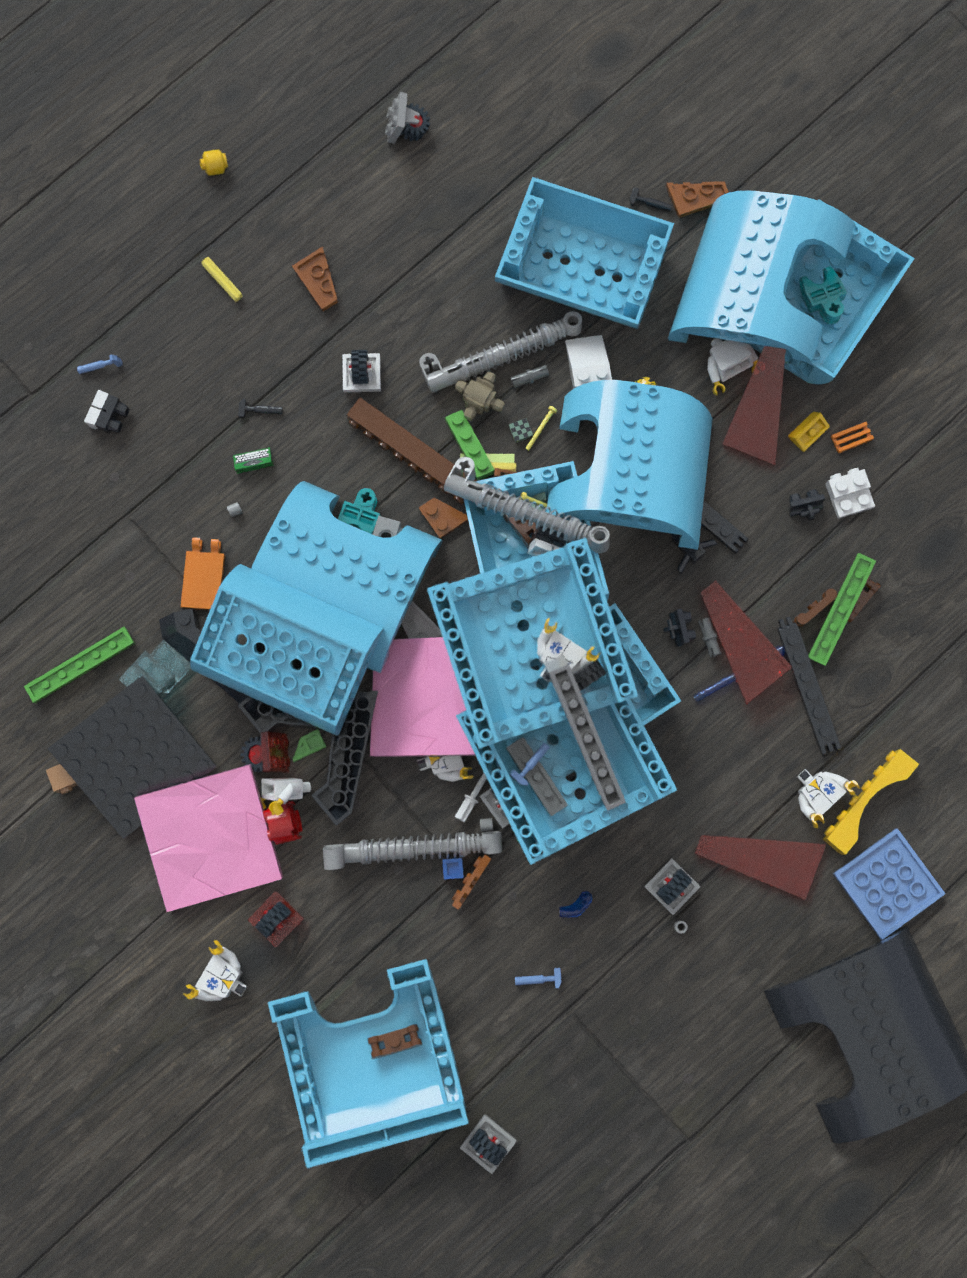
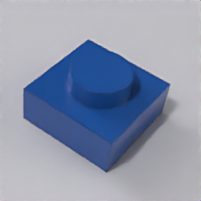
M462 858L443 859L444 879L464 878Z

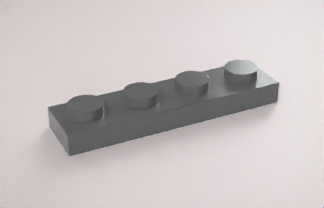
M524 737L506 747L507 752L522 772L526 767V763L534 755V752ZM539 761L532 770L528 771L524 778L551 817L568 806V804Z

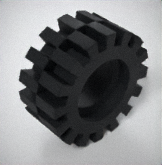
M597 659L573 676L581 691L604 676L606 671Z

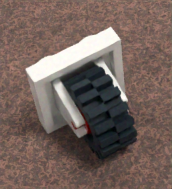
M352 350L351 354H343V392L381 391L380 353L368 354L367 350Z

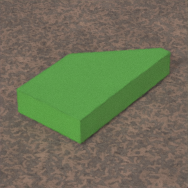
M318 729L300 738L292 759L294 763L327 747Z

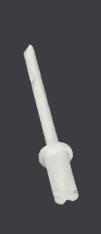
M484 772L471 795L464 796L465 800L455 815L460 821L465 822L475 804H478L475 798L487 779Z

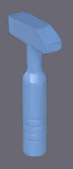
M109 355L110 360H101L79 366L77 371L79 374L104 368L110 364H115L117 367L123 364L118 356Z
M543 743L526 763V767L520 774L512 770L509 775L517 783L527 786L529 783L523 777L529 770L535 767L550 747Z
M554 968V976L515 977V985L555 981V988H559L561 984L560 968Z

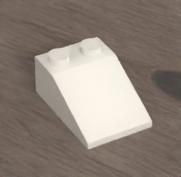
M602 335L565 340L573 389L593 381L612 380Z

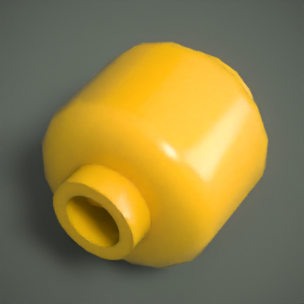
M220 150L205 151L202 159H199L201 170H205L209 176L223 174L225 168L228 167L225 153L222 154Z

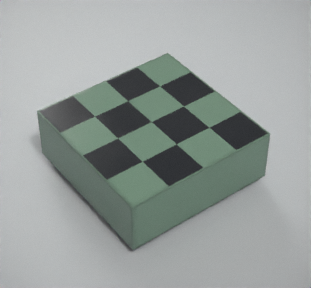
M526 418L509 424L515 443L533 437Z

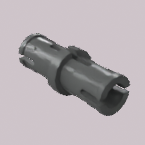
M544 365L533 370L527 369L522 374L510 377L513 387L516 388L527 383L533 384L536 380L549 377L548 369H546L547 366Z
M710 618L699 620L698 624L703 634L702 640L706 643L710 658L721 655L722 652L716 639L718 636L717 633H714Z

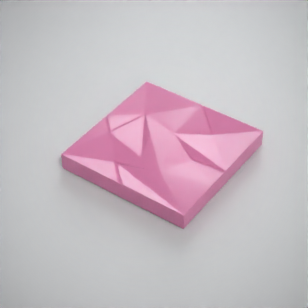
M443 637L394 639L389 648V657L381 673L373 670L372 691H378L371 722L370 756H476L456 715L466 711V707Z
M251 764L134 798L167 912L283 878L274 843L269 841L267 836V830H269L268 822L264 820V808Z

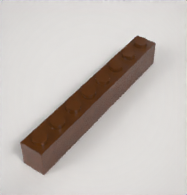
M359 398L347 413L348 423L353 428H359L364 431L363 434L368 439L378 441V445L382 449L392 451L393 456L399 461H406L410 469L424 474L423 477L428 482H435L439 485L438 488L447 494L448 492L444 491V485L454 464L365 400ZM453 495V499L461 505L464 503V498Z

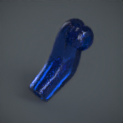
M583 891L573 904L559 907L560 917L580 916L592 903L593 897L590 892Z

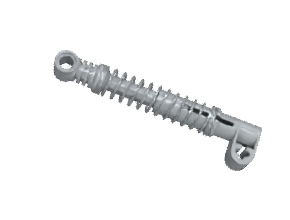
M575 311L568 312L564 318H561V321L557 320L552 322V324H540V330L536 326V333H533L530 329L531 335L526 336L525 332H523L524 338L521 339L516 334L517 341L513 342L510 337L511 343L507 345L505 340H503L504 346L496 343L497 346L495 347L489 346L490 349L488 350L483 348V352L478 353L476 351V355L472 356L470 354L469 358H460L454 364L445 368L441 367L438 358L434 354L426 353L421 356L419 361L422 375L431 393L457 383L458 380L470 381L472 376L476 378L477 374L483 375L484 371L490 372L491 368L496 369L498 365L503 367L505 362L509 364L510 357L516 361L517 355L520 358H523L524 353L530 355V349L536 353L537 347L543 350L544 345L550 347L554 345L555 341L562 339V337L565 338L566 335L572 337L579 335L582 330V316ZM574 322L576 325L572 326L569 323ZM428 365L433 367V373H430Z
M469 457L458 459L445 481V492L472 501L479 508L487 507V511L492 509L494 513L498 511L501 513V516L504 514L508 515V519L513 517L515 521L521 520L522 524L527 519L529 520V527L533 522L536 523V529L543 525V532L546 531L547 527L551 528L550 535L556 530L558 531L557 537L563 533L564 540L569 542L586 538L588 546L595 553H604L609 549L610 534L605 527L597 526L592 528V526L580 522V519L575 516L567 515L565 517L564 512L558 514L556 509L551 511L550 507L544 509L542 504L537 506L535 501L530 503L529 499L523 500L521 496L516 498L515 494L509 495L508 491L502 492L501 488L495 490V487L489 484L474 482L476 477L474 461Z
M501 831L483 832L482 836H479V834L474 836L472 834V837L465 832H457L455 838H452L449 833L447 839H444V835L441 833L438 840L436 835L433 834L432 840H429L428 835H425L424 841L418 835L417 841H414L412 836L409 839H405L403 836L401 840L395 837L394 840L387 838L386 841L380 838L376 842L374 839L371 842H368L366 839L361 840L359 843L325 845L323 847L324 869H341L346 863L361 862L362 864L369 865L372 861H377L378 864L379 861L385 860V863H387V860H392L394 863L396 859H400L401 862L402 859L410 861V858L414 857L417 861L418 855H422L423 860H425L426 854H430L431 859H433V854L437 853L439 859L441 858V853H445L446 858H448L450 852H453L454 858H456V853L460 857H466L468 854H471V851L474 854L476 851L481 853V850H483L484 854H496L503 851Z

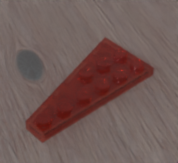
M764 346L723 444L775 465L786 349Z
M715 581L701 592V597L744 700L748 704L787 673L792 666Z
M701 835L694 854L806 900L826 844Z

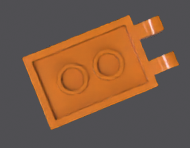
M192 538V551H186L181 608L211 609L219 586L223 582L225 554L220 553L221 542L219 539H211V553L201 552L203 544L201 538Z

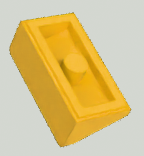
M812 412L788 437L804 452L830 426L821 413Z

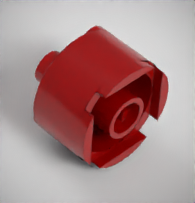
M293 801L281 804L284 811L278 816L276 814L272 815L269 807L263 811L264 820L268 822L269 830H267L269 841H274L277 845L302 838L299 835V832H302V822L299 811H294L292 807L295 805Z

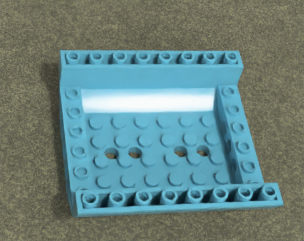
M586 538L567 543L562 548L450 584L445 582L427 588L479 748L567 719L552 682H548L545 690H540L536 685L537 680L542 678L540 674L544 670L545 665L542 664L539 670H533L530 667L532 659H540L537 655V640L547 618H550L549 626H554L557 621L556 631L587 652L592 646L595 647L591 651L593 655L596 656L601 652L598 661L606 671V674L580 691L588 712L638 697ZM512 602H521L522 610L514 612L511 609ZM521 620H525L529 624V629L525 632L520 631L517 627L518 622Z
M539 678L537 680L538 688L545 690L548 682L543 678ZM630 699L589 712L626 803L608 811L600 798L568 719L548 725L546 728L541 727L479 748L467 711L456 715L530 865L677 790ZM549 735L557 737L558 743L556 745L548 744L547 737ZM524 737L534 754L543 743L550 747L540 759V763L568 804V806L551 817L530 785H521L509 775L512 770L519 774L521 771L507 752L506 747ZM569 770L574 771L576 774L575 781H568L565 773ZM578 788L585 791V798L582 800L577 799L574 795L575 790Z

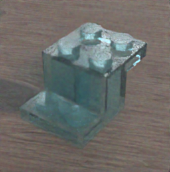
M163 640L151 654L144 651L119 680L127 687L143 675L158 694L162 691L168 694L190 670L191 666L186 658Z

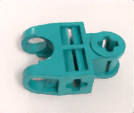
M826 267L823 269L824 283L815 284L807 276H803L799 279L802 299L809 313L818 310L822 320L827 324L833 325L840 320L844 311L841 301L845 299L847 291L833 268Z
M363 488L358 492L354 504L345 501L338 520L373 535L378 516H381L380 513L374 511L377 505L374 491L369 488ZM369 496L371 501L367 500V502L365 503L363 499H367Z

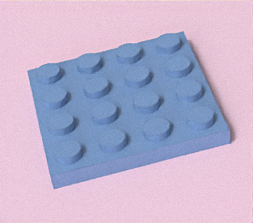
M898 828L888 833L833 873L880 940L886 938L945 895V892Z

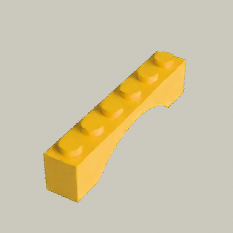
M901 749L895 752L892 750L886 756L885 760L887 762L883 766L877 767L873 772L875 775L871 781L867 780L861 787L863 791L860 795H855L849 802L851 806L837 816L838 822L834 826L830 825L824 832L826 836L823 840L839 854L846 855L858 840L860 817L869 800L885 786L908 779L919 765Z

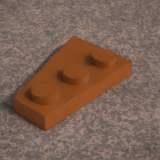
M724 181L702 182L701 184H690V182L666 184L678 218L710 208L717 198L729 193Z
M323 247L292 266L322 312L338 303Z
M486 855L483 858L481 856L478 857L473 865L476 869L472 874L468 873L462 883L465 886L461 891L457 890L454 894L452 906L458 910L461 908L491 861V858Z

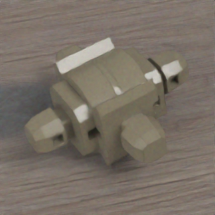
M487 372L483 379L477 377L476 381L471 380L468 385L467 382L458 380L455 389L463 394L466 407L464 418L471 421L477 413L482 415L484 411L489 412L491 407L492 410L497 412L503 410L504 402L498 398L496 400L497 392H495V385H493L495 374Z

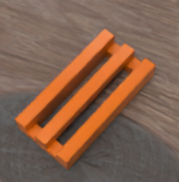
M867 422L831 436L838 454L874 439L873 435L870 434V428L868 429ZM863 429V431L858 432L856 434H853L851 436H848L837 441V438H840L857 430ZM866 435V438H863L841 448L839 446L840 444H843L860 436Z

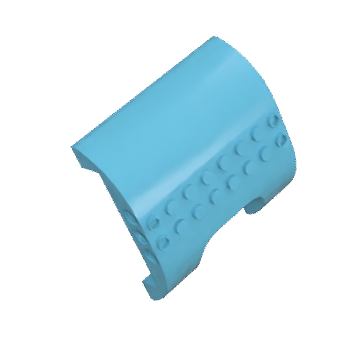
M735 191L720 196L712 205L668 339L686 343L689 334L783 348L790 350L793 360L812 363L823 326L811 316L793 307L786 300V288L799 251L806 245L816 244L823 246L826 257L845 259L856 226L855 223L838 209L807 197L760 191Z
M593 381L571 390L564 399L560 430L578 432L580 420L594 422L598 431L594 461L585 473L554 486L549 491L547 507H550L551 511L556 509L558 514L564 512L565 517L571 515V517L575 516L582 520L680 535L678 547L698 550L712 428V416L708 409L700 401L684 392L672 388L629 381Z
M302 481L292 490L281 507L251 569L383 627L384 629L367 667L381 673L389 657V648L432 557H436L443 540L409 525L405 526L399 534L393 537L382 538L344 523L332 515L339 500L338 495Z
M427 959L388 969L391 988L394 990L392 1004L382 1012L342 1023L326 1021L320 1016L308 991L268 1002L272 1023L277 1022L305 1144L302 1146L307 1168L468 1124L460 1078L438 992ZM414 1024L418 1025L419 1031L417 1033L422 1041L421 1046L378 1059L371 1058L372 1049L371 1045H368L367 1040L369 1037L403 1029ZM410 1035L404 1036L406 1042L411 1041ZM384 1042L379 1043L380 1049L386 1048Z

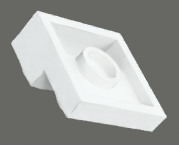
M859 468L849 470L848 474L841 476V473L832 475L825 484L838 519L875 507L865 469L859 471Z

